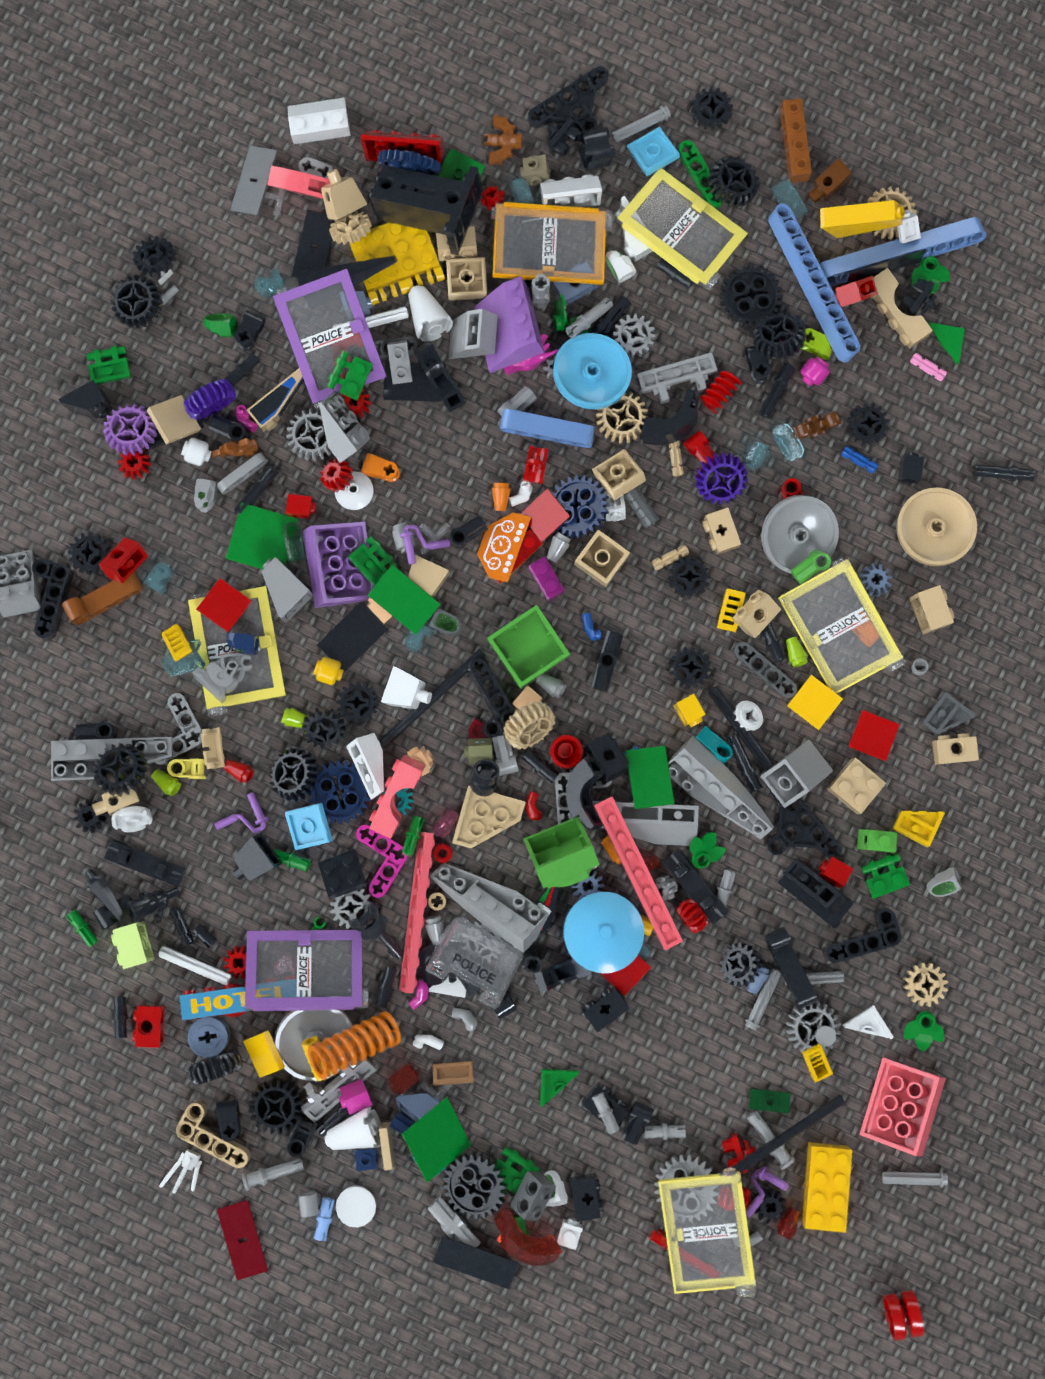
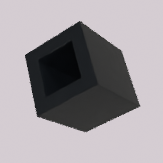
M912 452L907 453V455L905 454L900 461L898 481L918 484L922 478L924 457H920L919 454Z

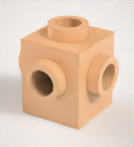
M424 746L419 749L414 747L407 752L408 755L406 756L426 765L421 776L431 771L430 768L433 765L434 758L429 750L426 751Z

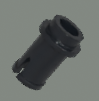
M199 924L192 931L193 937H197L209 949L218 939L204 928L205 925Z

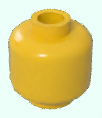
M323 657L317 661L313 675H316V680L319 682L334 685L336 680H341L344 670L340 669L341 663L339 661Z

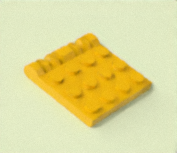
M389 222L370 229L371 231L366 233V237H360V241L353 242V244L349 242L356 262L395 255L398 259L393 265L363 281L372 306L380 303L375 291L377 289L382 301L387 300L383 287L390 285V291L395 298L398 294L394 283L398 282L401 293L404 295L409 293L414 287L411 277H415L417 285L423 286L419 274L426 272L428 282L434 284L430 270L434 271L437 282L445 280L426 230Z

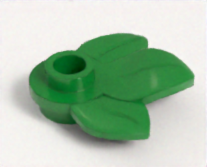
M929 256L920 262V267L913 271L911 283L914 286L918 279L928 283L931 280L935 283L934 288L930 292L932 295L938 290L940 282L950 281V274L948 269L941 266L935 257ZM926 264H931L932 269H928Z
M559 294L558 301L553 299L555 315H553V326L555 331L560 330V332H564L565 327L568 326L565 310L566 300L562 294Z
M708 832L701 839L694 837L689 847L692 853L691 863L696 868H705L710 862H717L726 851L725 847L716 845L715 832Z
M928 1011L920 1012L916 1019L910 1021L904 1029V1039H914L917 1047L922 1052L930 1047L933 1040L943 1042L944 1040L943 1028L936 1023L935 1016ZM927 1017L928 1023L923 1025L922 1019Z

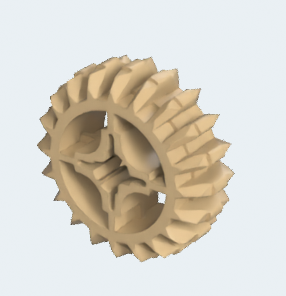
M890 186L887 192L884 188H881L879 193L875 191L873 197H869L867 200L868 203L895 200L903 206L904 210H909L914 214L917 213V210L913 209L915 203H910L912 196L906 198V191H903L902 194L899 193V187L893 191ZM897 226L874 232V236L880 233L881 239H884L886 235L889 240H892L893 235L896 239L899 238Z
M632 392L629 393V397L624 394L615 403H624L620 409H609L613 405L597 409L601 413H596V418L600 419L596 424L597 426H602L599 429L600 433L607 431L604 436L605 438H608L610 435L612 436L611 442L619 438V444H622L623 438H625L626 442L630 443V436L637 440V434L641 435V428H643L645 419L648 417L645 416L648 413V409H641L645 406V403L640 402L638 404L640 397L637 396L633 399ZM630 406L635 409L638 420L634 419V416L629 413ZM624 410H626L625 419L623 421L621 420V423L619 425V416L623 414ZM606 415H609L616 422L614 429L607 422ZM624 425L635 426L628 431H620Z
M534 701L532 704L527 703L526 706H521L518 711L509 716L510 720L505 722L506 726L503 729L505 738L514 748L526 749L528 746L531 748L534 744H538L540 740H544L546 735H549V731L553 729L555 724V716L550 707L545 703Z

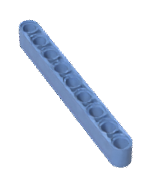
M784 203L778 204L769 216L768 222L836 357L841 362H849L859 352L860 343L791 208Z
M972 217L921 232V238L904 244L900 243L898 239L821 262L819 265L832 287L847 282L851 272L926 249L923 260L929 256L933 257L983 241L987 234L979 218Z

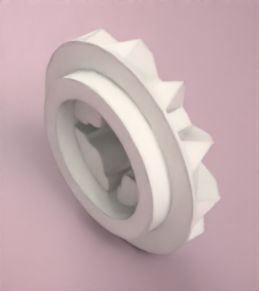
M742 701L735 706V721H739L740 727H745L746 731H755L762 725L763 715L755 703ZM750 712L749 720H747L746 714Z

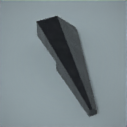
M395 255L299 271L296 274L299 286L348 269L353 286H356L393 265L398 259ZM339 282L303 297L312 311L340 295L339 292L344 291L342 283Z

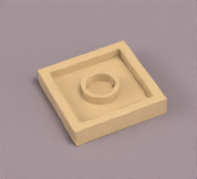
M182 395L147 409L148 414L166 444L195 434L201 429L197 421L187 414L186 408L183 405L185 400Z
M390 1122L382 1123L379 1128L384 1170L393 1169L395 1164L391 1127H389Z

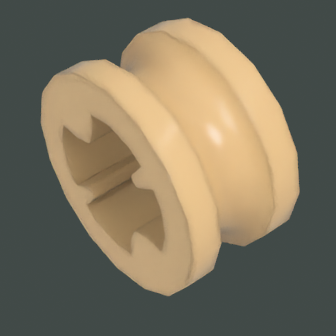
M440 892L433 893L428 899V904L433 910H441L446 905V897ZM440 896V900L443 899V904L435 907V903L432 904V899Z

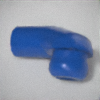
M591 613L582 614L583 628L590 640H600L602 638L601 630H594Z

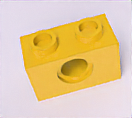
M695 694L688 696L673 706L684 726L690 725V727H693L702 722V717L706 715Z

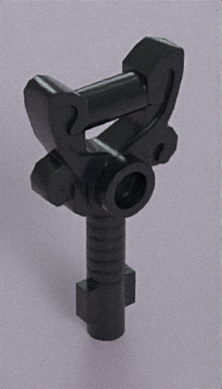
M370 901L367 907L368 911L358 920L352 919L348 923L352 928L361 932L363 940L379 938L388 948L387 952L392 957L395 956L397 959H400L403 956V953L400 951L402 949L397 943L394 944L384 933L386 930L385 924L387 923L386 916L380 915L376 905ZM374 916L373 922L370 923L369 926L364 927V925Z

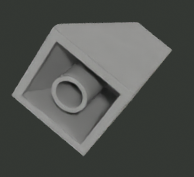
M275 557L273 560L269 559L263 565L262 574L278 616L287 623L313 597V594Z
M807 740L760 777L783 807L786 808L811 791L831 774L833 770L812 742Z

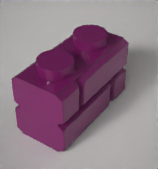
M546 557L528 566V570L547 602L565 593L564 587L559 583V579Z

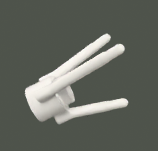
M189 1149L185 1153L182 1152L178 1161L159 1186L162 1188L182 1163L181 1166L184 1168L172 1192H177L187 1170H193L195 1167L191 1191H194L199 1168L202 1164V1161L199 1160L201 1155Z

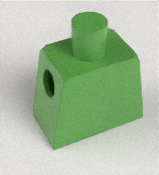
M858 829L857 849L896 853V832Z

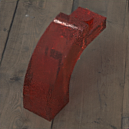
M508 1207L502 1209L494 1219L497 1228L501 1231L497 1240L501 1247L514 1259L528 1265L543 1266L555 1262L561 1255L562 1250L553 1234L543 1238H533L526 1235L517 1225Z

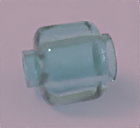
M756 440L754 443H748L742 455L743 461L746 462L745 466L754 471L756 468L763 469L771 456V452L768 450L769 447Z

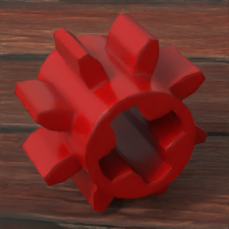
M488 186L482 192L483 199L481 202L483 206H487L488 211L495 210L496 205H504L503 198L505 195L503 190L499 191L498 186Z

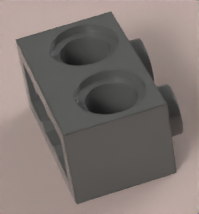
M527 1171L510 1207L524 1220L538 1221L556 1186L542 1172Z

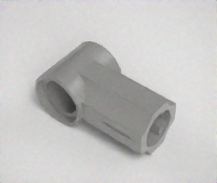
M525 386L511 400H507L497 412L501 416L503 409L524 412L537 397Z
M505 735L492 738L497 757L495 759L496 764L500 768L499 776L519 772L515 754L512 752V746L505 738Z
M308 1190L306 1193L298 1195L301 1217H311L319 1214L320 1194L315 1190Z

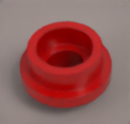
M440 843L433 849V857L439 863H446L452 858L453 851L448 844ZM441 849L446 850L447 854L445 857L439 855Z

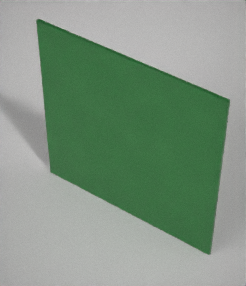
M247 505L241 514L238 513L225 559L264 569L263 565L269 559L273 560L276 557L285 566L298 519Z
M447 1097L402 1133L426 1183L471 1146Z

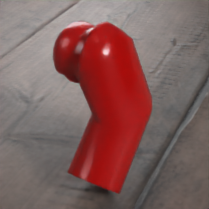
M530 791L524 808L531 820L539 821L543 816L542 811H539L536 806L539 794Z

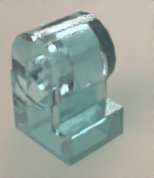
M522 178L515 179L511 185L512 196L515 198L513 203L534 204L527 181Z
M278 269L271 271V277H259L255 280L254 288L261 297H271L286 291Z
M160 562L154 566L144 580V583L163 596L167 590L163 585L172 579L173 571L166 563Z
M423 625L416 635L410 631L405 640L407 649L413 653L419 652L423 647L424 638L430 639L434 633L433 630Z

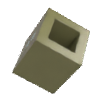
M492 738L468 739V746H464L465 758H469V765H474L483 759L493 761Z

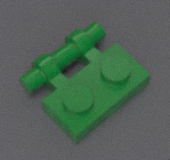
M116 345L111 346V349H96L94 352L87 353L88 361L95 360V364L88 365L91 381L94 380L99 385L131 378L128 359L126 357L120 358L121 354L127 353L126 347H118ZM112 356L113 360L110 361H102L103 358Z
M342 350L340 356L336 358V366L333 373H330L328 377L330 380L327 387L334 390L336 384L339 383L342 385L339 393L358 401L373 364L357 356H354L352 363L346 360L349 353ZM343 367L349 368L345 379L340 377Z
M371 535L366 539L370 547L367 548L364 543L361 544L348 556V559L375 586L388 571L385 566L391 567L393 565L396 567L397 563L393 560L394 557L381 547L380 541H376ZM376 552L382 560L379 561L372 553Z
M898 853L894 855L888 854L883 859L875 862L872 860L867 862V865L861 867L863 874L871 873L872 877L866 879L865 882L872 899L910 885L904 867L895 868L894 863L901 861ZM887 866V872L878 874L877 869Z
M505 1146L502 1154L508 1158L506 1161H503L498 1157L495 1168H503L499 1174L506 1175V1178L502 1182L507 1183L508 1186L506 1188L516 1194L527 1171L538 1172L540 1168L534 1165L532 1160H526L520 1156L519 1152L515 1149L511 1150ZM516 1162L523 1168L519 1171L511 1166V1164Z

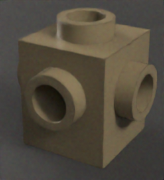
M532 155L528 158H523V167H520L522 179H526L528 186L540 185V183L550 179L549 163L546 155Z

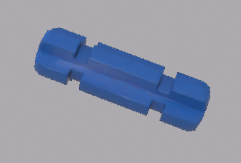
M849 446L844 448L841 455L846 459L850 458V461L858 466L867 468L868 472L874 473L878 468V463L873 460L869 461L868 457L858 451L854 452V449Z

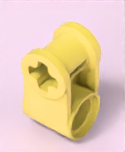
M174 759L167 766L171 776L188 779H206L204 775V759ZM176 763L182 765V771L179 774H175L173 771V766Z

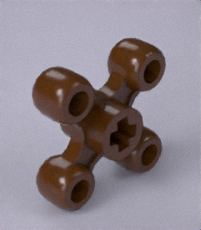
M838 411L831 412L825 416L818 414L805 419L804 423L790 428V434L794 441L807 436L813 438L827 433V429L841 424L842 420Z

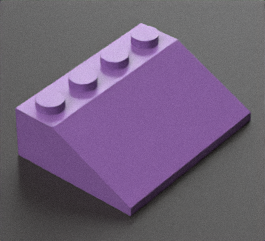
M521 276L502 283L474 307L475 310L484 309L498 315L495 354L485 355L490 373L544 353L529 287Z
M365 522L314 525L303 530L315 608L367 601L370 598L367 595L374 586L348 559V556L361 544L364 543L369 548V544L366 542L368 537Z

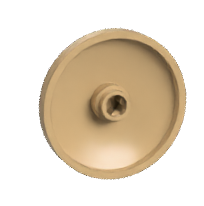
M928 488L917 492L906 501L899 512L896 530L902 548L914 560L929 566H945L958 561L970 550L977 534V520L971 505L960 494L945 488Z

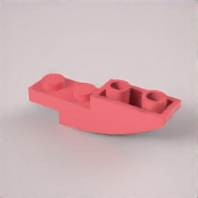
M271 166L267 185L323 199L321 189L329 184L330 181L327 178Z

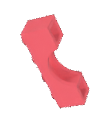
M406 755L401 760H396L392 768L395 773L393 777L389 776L384 787L387 790L385 794L381 793L377 804L380 806L377 811H373L369 819L372 822L369 829L390 839L392 838L403 816L395 805V794L404 788H414L425 769V764Z

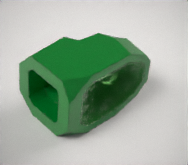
M229 313L210 314L203 319V324L207 330L223 338L234 337L237 332L236 317Z

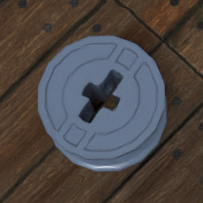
M218 1016L200 1018L189 1029L188 1043L190 1049L195 1054L211 1058L227 1048L231 1032L228 1024ZM208 1031L210 1032V1034L217 1035L216 1037L210 1039V1041L209 1038L202 1039V1036L208 1034Z

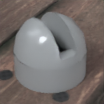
M921 658L916 659L912 664L913 673L919 676L925 674L929 667L927 661Z

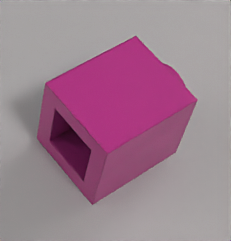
M362 1079L339 1088L342 1096L338 1098L342 1108L347 1107L349 1115L372 1106Z

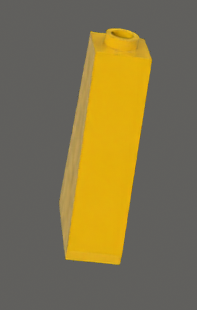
M895 200L820 209L821 228L836 238L903 225L902 218L905 215L903 206Z

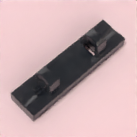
M111 840L104 857L106 860L177 887L180 886L186 871L185 867ZM131 854L129 862H127V857Z
M679 849L663 861L665 866L695 903L698 904L713 925L729 913L728 909Z

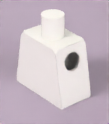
M393 666L381 702L389 706L417 709L420 702L429 704L432 693L424 690L425 682Z

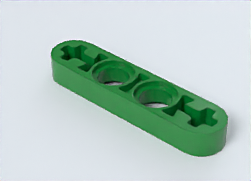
M685 140L681 142L678 152L683 165L703 199L715 209H719L722 206V200L719 199L718 203L716 201L712 202V197H716V194H710L712 188L701 185V180L708 179L710 174L707 164L692 141ZM684 147L691 149L689 154L688 152H683ZM694 162L699 163L701 170L694 171L691 168V164Z

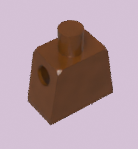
M838 158L814 181V189L808 194L809 198L814 203L822 197L826 201L829 200L850 182L852 172Z

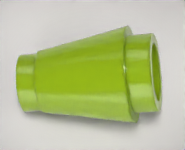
M797 637L787 639L789 663L794 668L808 663V655Z
M292 707L291 709L285 708L281 723H284L285 726L302 728L304 717L308 716Z
M160 769L155 770L151 775V778L165 795L174 796L181 787L179 779Z

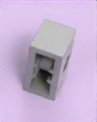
M407 341L388 343L393 384L412 382Z

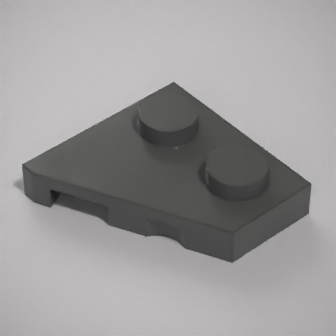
M944 692L921 724L937 736L974 718L976 714L950 694Z

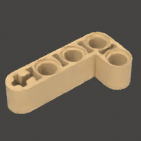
M200 1100L191 1103L177 1126L176 1133L178 1137L235 1168L244 1167L251 1158L249 1149L233 1140H224L220 1133L201 1124L207 1113V1105ZM193 1106H198L201 1109V1115L193 1114ZM184 1124H188L191 1127L192 1131L190 1134L183 1131ZM201 1134L209 1136V1143L201 1141ZM218 1144H225L227 1152L219 1151ZM232 1149H235L233 1151V1154L231 1156H228L231 1153ZM240 1153L243 1154V1159L238 1161V1155Z

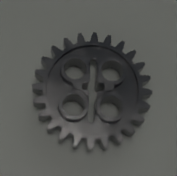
M751 264L749 270H747L745 265H743L742 271L736 268L735 275L730 272L728 275L729 279L725 278L723 281L725 285H722L720 288L723 293L719 295V298L724 299L720 302V306H726L723 309V313L729 312L727 319L734 317L733 324L741 321V327L748 323V328L750 329L753 323L759 324L760 319L765 320L766 315L772 316L773 312L777 315L779 311L777 308H780L782 305L779 300H782L783 295L778 294L781 292L782 287H776L779 280H772L775 274L768 276V269L761 272L760 265L757 270H754L753 264ZM760 282L763 287L756 288L753 283ZM740 286L744 292L738 293L734 287ZM758 301H765L767 303V306L761 307L758 304ZM739 305H746L749 310L742 311Z
M475 1152L470 1155V1158L465 1153L462 1158L458 1156L455 1159L456 1162L452 1161L450 1164L451 1168L448 1167L445 1171L448 1175H445L443 1180L447 1183L442 1188L448 1189L444 1196H450L451 1198L447 1203H454L453 1210L459 1208V1215L466 1212L468 1219L472 1214H474L475 1220L480 1217V1214L483 1219L488 1214L492 1216L495 1210H499L500 1204H503L505 1201L503 1197L507 1195V1191L503 1189L508 1184L502 1181L506 1178V1175L499 1174L503 1168L496 1169L497 1161L491 1164L490 1156L485 1160L483 1159V1153L478 1158H476ZM467 1169H471L474 1176L468 1174ZM484 1179L490 1180L492 1186L487 1185ZM459 1186H462L466 1193L461 1192ZM476 1196L481 1197L483 1203L477 1201Z

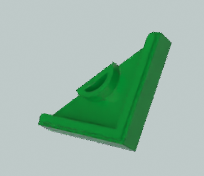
M929 322L928 325L933 330L932 332L945 352L947 351L954 364L958 365L965 328Z
M542 1068L540 1107H543L579 1074V1070Z

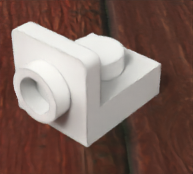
M904 210L903 225L897 226L899 241L902 244L921 238L918 216L909 210Z
M624 495L616 500L609 496L605 500L610 503V506L605 507L609 511V514H606V521L626 519Z
M570 1217L568 1220L563 1219L556 1244L576 1250L580 1234L583 1231V1225L580 1224V1221L577 1222L575 1218Z

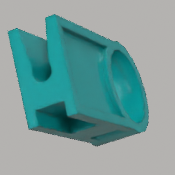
M707 726L695 737L722 763L727 762L733 754L731 747ZM717 748L722 749L726 757H722L717 752Z

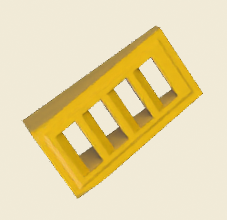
M732 589L725 590L717 624L718 629L736 633L738 625L732 619L733 617L724 614L725 612L736 614L737 610L743 607L746 593ZM729 596L739 598V602L728 598ZM727 604H730L738 607L737 609H732L726 606ZM723 619H724V620L732 621V622H734V624H733V625H730V624H725V623H722V622H723Z
M175 624L162 632V637L175 662L192 652L186 634L179 624Z
M821 1044L802 1052L809 1073L815 1083L833 1074Z

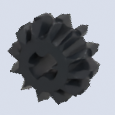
M86 800L85 805L79 803L78 806L81 810H74L78 817H74L73 821H79L76 827H83L82 832L87 833L88 830L91 833H95L96 828L102 830L103 828L100 823H107V820L102 818L107 816L108 812L97 816L95 814L92 804L97 803V800H94L92 803L90 800ZM88 813H92L91 815H94L93 820L88 821V819H90L87 818Z
M773 1188L769 1189V1193L762 1189L765 1196L754 1214H759L758 1219L760 1221L765 1218L767 1224L770 1223L771 1218L774 1223H777L776 1217L783 1218L784 1215L781 1211H787V1207L783 1205L786 1199L780 1198L782 1193L780 1191L775 1193ZM766 1204H773L774 1207L772 1209L767 1208Z

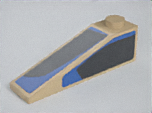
M300 368L247 409L249 415L263 432L266 430L270 431L277 425L276 422L280 420L304 383Z

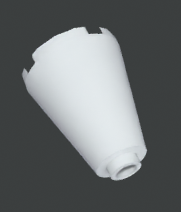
M414 286L410 290L408 297L416 336L418 339L421 338L423 342L439 339L442 337V332L446 331L448 333L450 331L453 321L426 287Z
M367 1107L327 1131V1135H325L326 1145L332 1150L381 1147L379 1135L381 1122L378 1114L374 1109L370 1110L371 1107Z

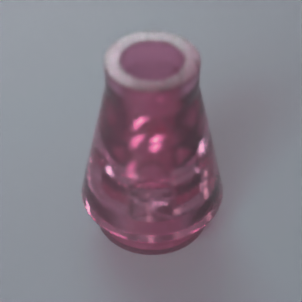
M450 809L433 824L432 831L444 839L446 836H449L460 816Z

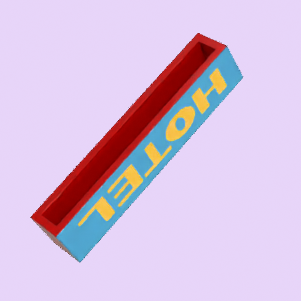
M297 975L285 977V981L277 982V978L264 980L265 984L257 985L256 982V998L297 997ZM236 984L224 985L223 990H216V987L204 988L202 993H196V990L183 991L184 995L180 996L182 1021L253 1011V1008L245 1009V987L237 988Z

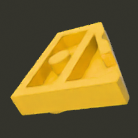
M901 811L892 830L928 848L945 813L942 811Z

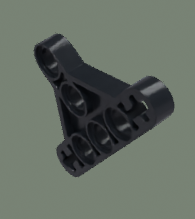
M602 66L595 67L532 108L528 113L529 125L533 128H539L548 122L564 124L570 118L574 121L575 127L580 132L586 131L584 129L586 124H593L595 128H598V122L592 115L596 91L608 82V70ZM597 73H599V75L604 74L602 80L601 78L596 79ZM581 83H587L589 85V89L587 91H582L579 89V85ZM571 93L574 98L572 101H565L563 95ZM550 103H554L558 109L550 112L547 106ZM581 108L584 110V115L577 117L573 113L574 110ZM533 115L540 116V121L533 120Z
M770 790L771 795L779 803L777 833L767 842V850L771 854L780 855L792 846L818 848L827 858H838L841 855L842 848L800 798L796 800L798 808L791 811L788 807L784 808ZM804 814L811 817V823L808 826H804L800 821ZM789 827L796 830V836L793 839H789L786 836L785 832ZM817 829L824 832V838L821 841H817L814 838V832ZM829 838L831 841L827 843L831 847H837L835 849L836 854H828L829 848L826 845L822 848L820 844L825 843ZM774 840H778L782 845L778 852H774L771 849V843Z

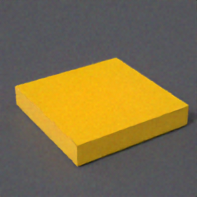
M810 675L787 706L819 730L843 698L813 675Z
M268 1030L243 1041L259 1078L285 1068Z

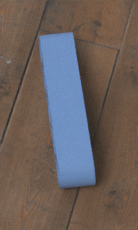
M511 409L502 410L500 430L503 432L583 448L592 447L595 429L591 425Z

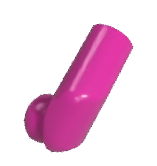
M238 405L236 408L237 422L242 424L247 430L255 432L258 424L250 420L246 406Z
M423 980L417 981L416 996L408 1002L413 1010L428 999L429 987Z

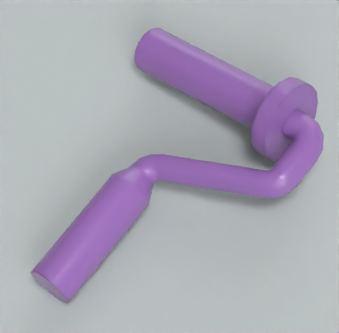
M416 525L406 526L404 533L400 534V538L404 539L409 565L416 563L411 538L414 533L409 532V530L416 532L424 548L432 550L450 547L449 539L432 541L427 544Z
M252 792L247 797L257 818L255 823L256 825L261 824V826L254 828L241 814L230 815L215 822L214 825L219 830L240 819L253 833H258L265 829V822L269 818L264 817L255 793Z
M766 1166L756 1170L751 1176V1182L760 1195L756 1196L747 1207L746 1216L748 1218L757 1210L765 1196L764 1191L755 1180L757 1176L760 1180H768L784 1191L789 1187L788 1183L770 1173L769 1168Z

